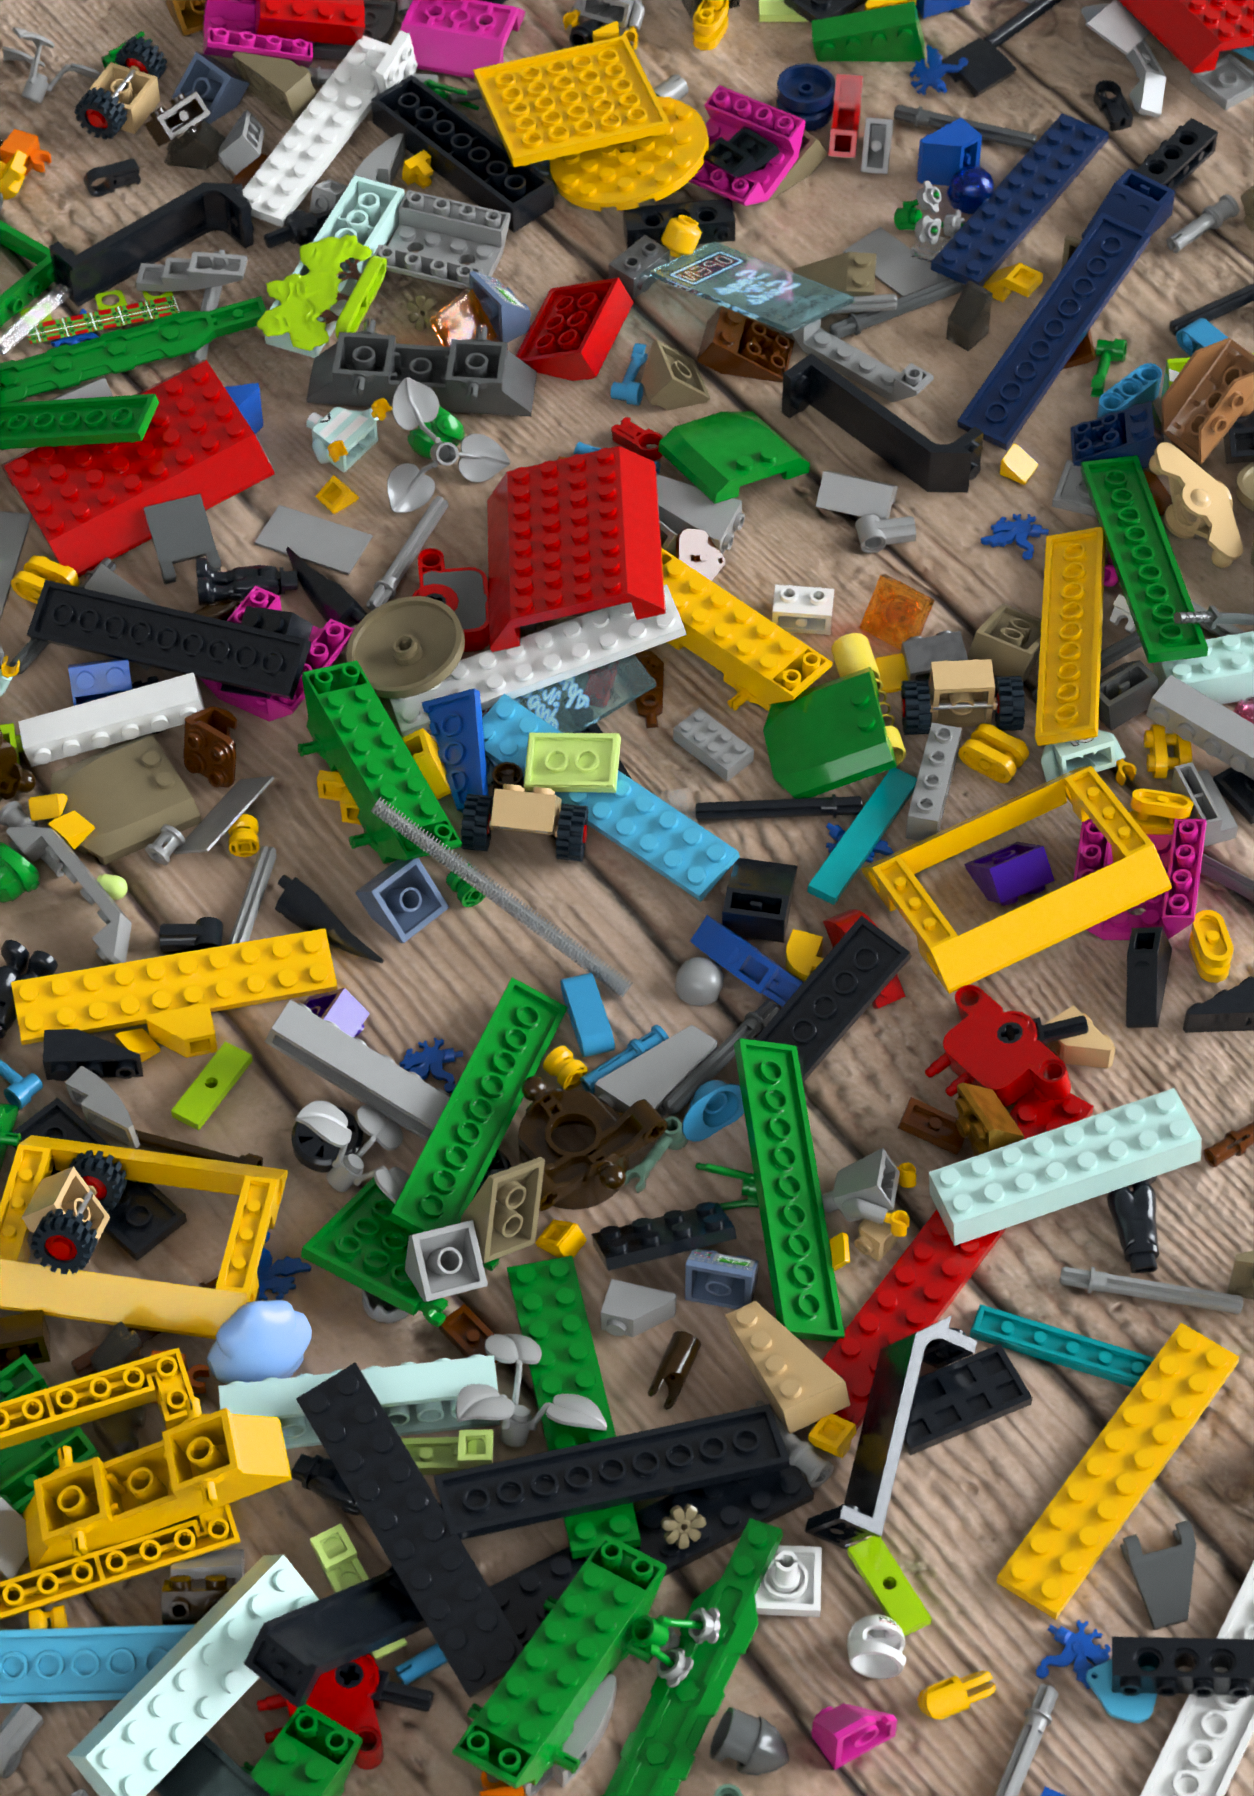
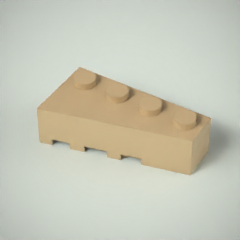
M753 1301L725 1315L733 1343L789 1435L819 1421L825 1416L850 1406L845 1381L759 1303Z

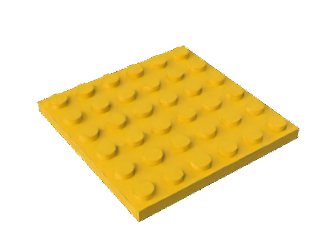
M626 35L473 69L475 82L513 167L527 166L531 163L554 160L557 157L580 154L592 149L606 148L614 144L632 142L636 139L671 132L670 122Z

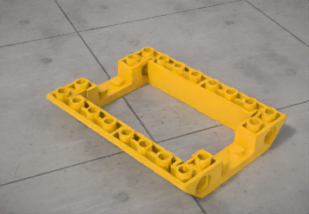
M1092 766L1078 767L861 868L862 873L889 911L897 909L915 933L919 953L948 994L1172 889L1171 882L1153 842ZM1067 799L1073 805V811L1081 822L1091 819L1111 844L1112 864L959 936L914 875L1066 804Z
M30 1135L18 1144L0 1203V1309L24 1313L43 1310L45 1316L216 1340V1334L221 1325L242 1305L256 1300L259 1289L257 1270L268 1228L274 1229L288 1170ZM89 1150H93L94 1156L98 1151L104 1152L103 1157L106 1159L109 1154L114 1157L112 1163L115 1164L119 1161L122 1164L120 1171H126L125 1179L240 1195L215 1289L78 1270L77 1273L72 1274L69 1269L66 1275L61 1274V1269L57 1268L54 1273L50 1271L52 1266L46 1265L43 1267L40 1264L28 1263L31 1255L27 1241L30 1231L26 1227L22 1216L41 1180L51 1176L54 1165L58 1171L66 1170L78 1154L83 1153L85 1156Z
M179 1347L1 1402L0 1450L155 1401L158 1403L166 1430L180 1425L188 1419L185 1401L187 1399L191 1401V1398L195 1396ZM229 1504L194 1516V1520L1 1581L0 1620L241 1543Z

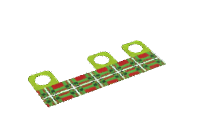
M113 290L99 293L95 296L99 311L52 320L49 308L45 305H39L21 310L20 315L30 344L157 319L180 311L172 291L164 292L159 296H153L148 291H142L145 298L144 302L127 305L123 292ZM112 294L119 297V302L114 305L102 303V298L106 295ZM32 310H42L45 313V316L40 320L34 321L27 318V314Z

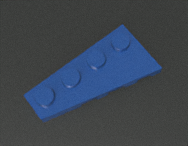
M474 688L421 702L424 712L428 713L431 722L429 727L432 736L436 738L439 747L438 754L447 771L446 778L456 809L462 813L468 794L489 796L480 691Z

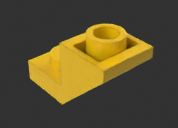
M1019 262L995 271L979 291L1000 302H1003L1013 291L1028 298L1042 283L1043 273Z

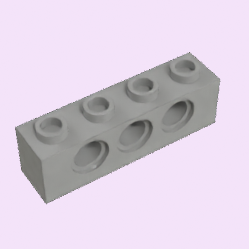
M931 723L908 813L907 839L921 841L938 833L940 830L960 749L962 730L960 727Z

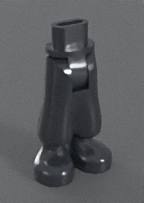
M6 940L1 947V955L6 962V966L0 967V1038H4L5 1032L8 1031L17 1018L11 982L53 975L58 967L57 961L50 954L37 950L30 957L28 950L21 943L14 940ZM28 967L26 974L21 975Z
M1157 1176L1132 1184V1192L1126 1186L1109 1192L1107 1195L1108 1207L1116 1226L1124 1257L1127 1262H1130L1132 1273H1148L1158 1269L1156 1258L1160 1253L1156 1227V1194L1151 1186L1156 1181Z

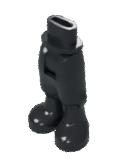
M196 558L199 606L210 605L224 600L243 601L254 586L278 596L285 595L286 590H298L297 571H284L283 567H279L278 571L275 566L254 565L236 567L227 572L212 570L206 558Z
M305 1454L300 1455L292 1468L291 1478L302 1482L303 1488L312 1490L318 1496L340 1507L345 1513L363 1516L330 1458H323L320 1455H316L314 1458Z

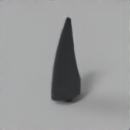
M287 547L286 551L293 570L297 571V578L302 588L322 617L327 622L331 618L349 627L354 626L356 623L359 624L367 613L358 602L339 584L312 569L295 552Z
M283 875L279 879L278 885L284 891L277 901L275 907L277 912L283 914L285 918L305 931L325 928L328 943L334 947L378 963L384 962L380 956L354 936L325 902L298 878L295 877L292 880L287 875Z

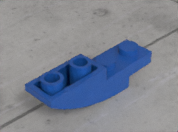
M709 915L705 917L690 940L692 944L723 968L781 1007L785 1005L804 983Z

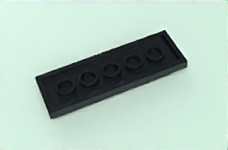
M861 915L754 1040L797 1046L802 1081L804 1082L912 957L910 951Z
M58 1097L12 1132L21 1134V1142L30 1135L109 1145ZM55 1165L53 1167L51 1176L61 1172L55 1169ZM127 1180V1185L119 1202L113 1210L109 1208L107 1212L110 1219L104 1231L131 1257L138 1261L187 1222L186 1214L152 1183Z

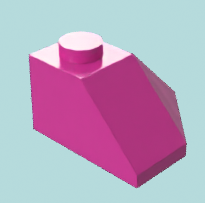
M842 1703L834 1709L827 1707L815 1716L812 1722L811 1736L833 1769L836 1770L896 1736L897 1719L892 1714Z

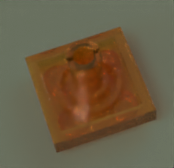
M473 289L464 290L429 320L440 342L445 347L451 346V339L467 340L475 338L476 327L481 325V333L483 326L488 328L486 339L493 341L498 337Z
M887 574L880 575L859 628L901 650L902 642L911 637L921 635L935 600Z

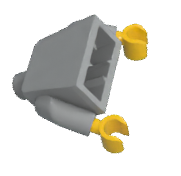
M576 0L572 7L573 12H568L563 16L565 30L571 24L572 28L579 25L578 17L580 15L608 24L618 21L619 27L629 29L623 33V36L626 35L628 40L633 42V50L638 47L637 32L640 31L645 9L641 0Z
M884 1148L839 1170L836 1174L834 1190L822 1195L823 1207L827 1213L839 1209L846 1220L850 1222L867 1219L883 1225V1222L891 1224V1233L894 1236L904 1237L907 1235V1228L910 1227L909 1215L903 1210L894 1211L892 1214L888 1213V1211L894 1209L898 1183L905 1188L916 1186V1168L909 1162L902 1163L899 1167L895 1166V1163L888 1156Z

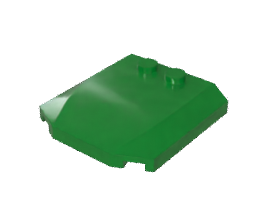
M753 411L718 412L675 426L659 441L658 451L714 504L739 496L740 486L779 473L785 480L809 473L810 463Z
M871 667L804 690L792 701L771 704L763 733L773 778L793 799L811 798L897 767L892 744L887 736L878 700L879 691Z
M25 1354L0 1371V1403L49 1388ZM79 1426L0 1450V1496L19 1515L24 1512L35 1494L33 1481L50 1475L60 1467L57 1454L58 1448L63 1450L62 1446H70L72 1448L73 1463H82L95 1457H101Z

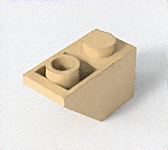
M1074 1005L1045 1023L1049 1024L1069 1018L1085 1016L1089 1028L1088 1033L1046 1043L1047 1048L1065 1064L1106 1069L1113 1066L1116 1048L1109 1036L1102 1034L1093 1025L1090 1017L1085 1013H1081Z

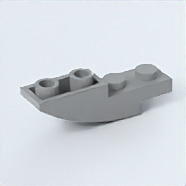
M612 1673L601 1682L574 1722L573 1732L564 1743L563 1751L581 1760L576 1772L572 1774L555 1764L543 1774L536 1786L529 1782L523 1785L525 1796H534L553 1778L564 1787L590 1759L608 1727L614 1709L617 1681Z

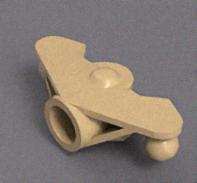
M1168 442L1160 443L1155 449V454L1150 458L1149 468L1156 475L1168 476L1172 504L1167 507L1164 513L1166 527L1179 538L1190 539L1195 534L1206 538L1207 544L1213 548L1211 555L1213 564L1219 568H1227L1232 564L1233 560L1238 559L1243 553V545L1234 517L1233 500L1229 489L1224 483L1211 477L1176 446Z

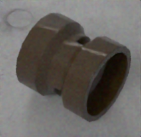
M504 762L493 769V795L494 789H503V784L519 785L523 788V772L517 764Z

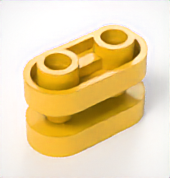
M702 0L693 15V45L697 49L708 51L718 46L728 29L727 13L729 10V0Z
M38 555L31 556L24 564V571H19L11 580V587L14 592L21 598L35 604L38 603L45 580L75 587L79 586L78 575L73 568L63 566L44 556Z
M982 723L973 731L971 739L966 740L960 747L958 755L961 761L971 769L996 782L1008 783L1016 774L1017 768L1021 767L1028 759L1029 750L1023 740L999 730L992 724Z
M1151 724L1150 730H1145L1144 747L1150 749V754H1147L1146 769L1147 772H1152L1153 778L1166 779L1168 769H1174L1175 766L1192 762L1190 741L1182 739L1176 733H1165V727L1159 724ZM1167 745H1173L1174 757H1168Z
M1136 789L1132 793L1130 802L1133 811L1129 813L1146 835H1173L1175 819L1189 818L1194 803L1189 797L1178 793Z
M1202 910L1195 915V921L1192 923L1189 948L1200 977L1207 982L1218 983L1225 980L1229 974L1234 947L1223 917L1213 910Z

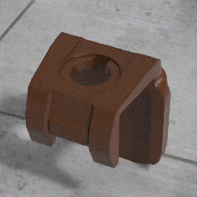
M211 706L185 718L184 765L190 773H199L206 777L212 786L216 788H229L234 784L236 769V743L230 737V728L234 730L237 728V719L231 712Z

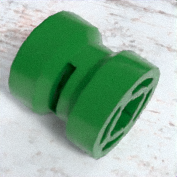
M451 871L446 878V883L453 892H457V898L464 907L475 906L485 898L486 895L477 891L476 888L466 883L467 881H464Z

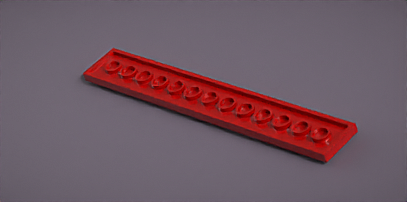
M1033 1087L1021 1097L1009 1114L1023 1133L1024 1139L1088 1118L1092 1115L1094 1106L1071 1093L1063 1099L1051 1100L1044 1096L1036 1087ZM936 1209L845 1329V1337L839 1338L822 1360L845 1381L850 1400V1406L833 1413L834 1415L856 1424L857 1431L864 1421L880 1349L938 1322L1007 1228L954 1246Z

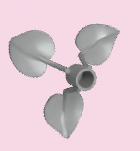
M13 27L12 30L19 38L34 42L36 46L35 57L10 47L4 46L2 49L3 61L21 60L31 64L30 75L24 87L22 97L35 103L42 104L46 91L52 92L54 85L67 71H73L96 80L102 74L93 68L72 63L70 65L66 64L50 83H47L48 77L37 73L38 65L45 66V63L39 60L42 45L54 48L55 45L44 36L19 27Z
M409 377L404 378L395 390L392 400L393 417L397 424L405 430H412L419 425L421 430L435 444L430 451L433 461L424 466L420 471L414 464L403 463L396 466L390 472L387 479V493L390 508L396 513L414 511L431 499L435 490V482L431 477L424 474L428 470L436 468L439 464L449 466L454 464L458 457H461L458 462L459 471L467 480L472 482L486 481L510 465V460L502 447L486 435L470 434L465 436L461 441V452H458L454 444L443 442L439 437L435 436L425 426L424 422H430L437 416L439 410L438 397L431 388Z
M314 1101L306 1105L298 1113L295 1121L309 1127L329 1144L340 1147L337 1158L332 1163L333 1168L326 1175L329 1184L339 1192H346L353 1184L358 1186L362 1181L374 1176L377 1186L395 1204L410 1175L400 1168L393 1167L388 1170L385 1166L363 1174L364 1163L361 1158L375 1141L389 1151L398 1148L403 1140V1133L399 1124L384 1116L370 1105L361 1106L355 1113V1119L361 1130L371 1137L356 1155H344L352 1135V1131L346 1128L348 1119L345 1114L336 1106L326 1101Z
M495 1334L486 1339L484 1346L488 1356L494 1355V1360L502 1363L516 1364L512 1401L506 1395H500L494 1387L485 1384L465 1386L459 1392L456 1401V1417L458 1422L472 1419L503 1420L500 1440L512 1447H521L526 1444L529 1430H536L538 1422L545 1413L549 1419L563 1425L604 1431L607 1429V1423L596 1404L581 1395H555L552 1403H544L533 1419L527 1407L518 1405L522 1363L537 1364L542 1355L540 1346L534 1340L520 1334Z

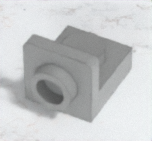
M331 179L313 186L310 212L320 214L333 209L348 186Z

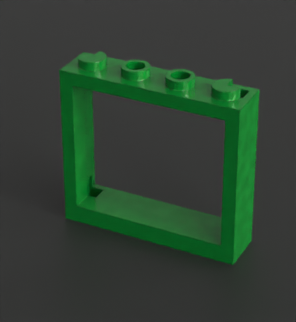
M0 220V244L37 264L0 295V327H2L4 323L16 313H19L28 303L37 298L46 288L54 283L55 279L50 249Z

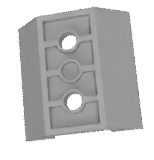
M407 190L398 207L399 226L388 246L379 244L373 255L386 258V271L470 290L469 273L472 271L492 277L503 255L511 218L510 213Z

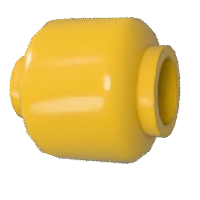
M679 215L678 218L675 217L669 220L661 242L670 250L671 256L681 258L682 255L688 256L694 253L701 237V230L698 227L699 223L685 215Z

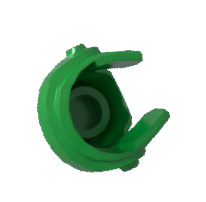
M440 406L434 420L424 422L425 426L443 442H450L458 446L465 436L464 427L461 422ZM418 425L417 429L410 430L407 436L408 443L418 455L432 459L430 451L435 443Z
M0 842V902H13L24 892L29 893L38 888L40 873L26 858L5 843Z

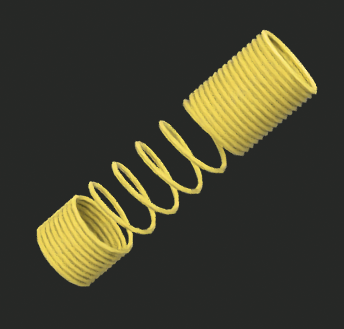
M846 634L837 639L832 646L831 652L840 677L871 667L876 683H880L878 691L884 695V700L879 702L880 706L884 704L888 707L887 713L882 714L883 718L888 716L892 719L891 725L885 726L898 766L905 759L906 750L898 728L893 726L895 718L889 714L891 706L885 703L887 694L881 691L883 682L879 680L880 673L869 640L863 634Z

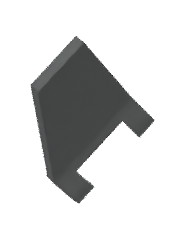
M1189 1520L1175 1524L1176 1529L1173 1530V1536L1177 1546L1143 1555L1137 1535L1123 1538L1124 1544L1120 1545L1122 1554L1131 1568L1154 1630L1188 1620L1196 1552L1194 1531Z

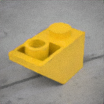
M424 728L402 737L437 800L451 794L446 778V769L438 754L439 747L437 742Z
M209 1003L193 1004L185 1008L169 1011L162 1010L146 1015L149 1036L172 1051L186 1058L218 1051Z

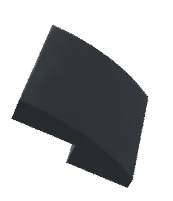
M981 38L974 40L941 60L942 64L958 65V61L962 57L968 59V64L957 73L948 74L955 83L961 80L975 98L1009 78L1017 70L998 49Z
M744 126L729 141L720 137L705 152L703 159L736 178L762 167L780 151L774 143Z

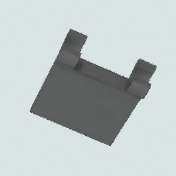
M201 494L144 507L164 584L176 582L173 564L204 556L212 570L221 571V560L214 543Z

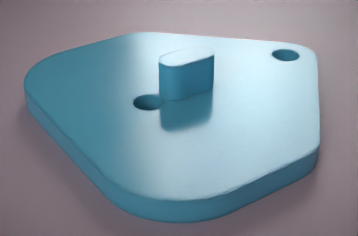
M1112 1659L1088 1670L1086 1680L1110 1716L1131 1723H1142L1151 1717L1157 1693H1140L1135 1696H1126L1121 1693L1112 1692ZM1152 1666L1141 1667V1669L1145 1671H1153L1156 1669ZM1096 1675L1097 1678L1093 1679L1091 1676Z

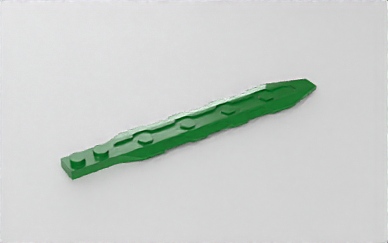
M259 296L210 311H181L157 318L154 322L126 330L118 329L104 333L98 338L70 346L67 344L48 349L45 353L21 360H10L0 363V403L24 401L30 396L80 385L82 381L110 373L118 374L132 370L138 365L195 352L217 337L256 327L258 320L267 311L263 299Z
M750 1518L722 1577L693 1601L685 1620H689L690 1615L698 1608H704L705 1611H709L710 1608H717L720 1614L718 1640L715 1644H710L708 1641L698 1644L690 1636L688 1628H680V1643L677 1648L684 1650L686 1658L690 1657L693 1659V1667L686 1678L673 1688L667 1685L665 1678L657 1676L650 1690V1700L635 1731L629 1734L620 1753L622 1758L602 1796H675L681 1781L686 1780L696 1759L694 1754L711 1718L716 1716L725 1697L724 1690L740 1656L745 1655L759 1625L755 1595L784 1536L781 1528Z

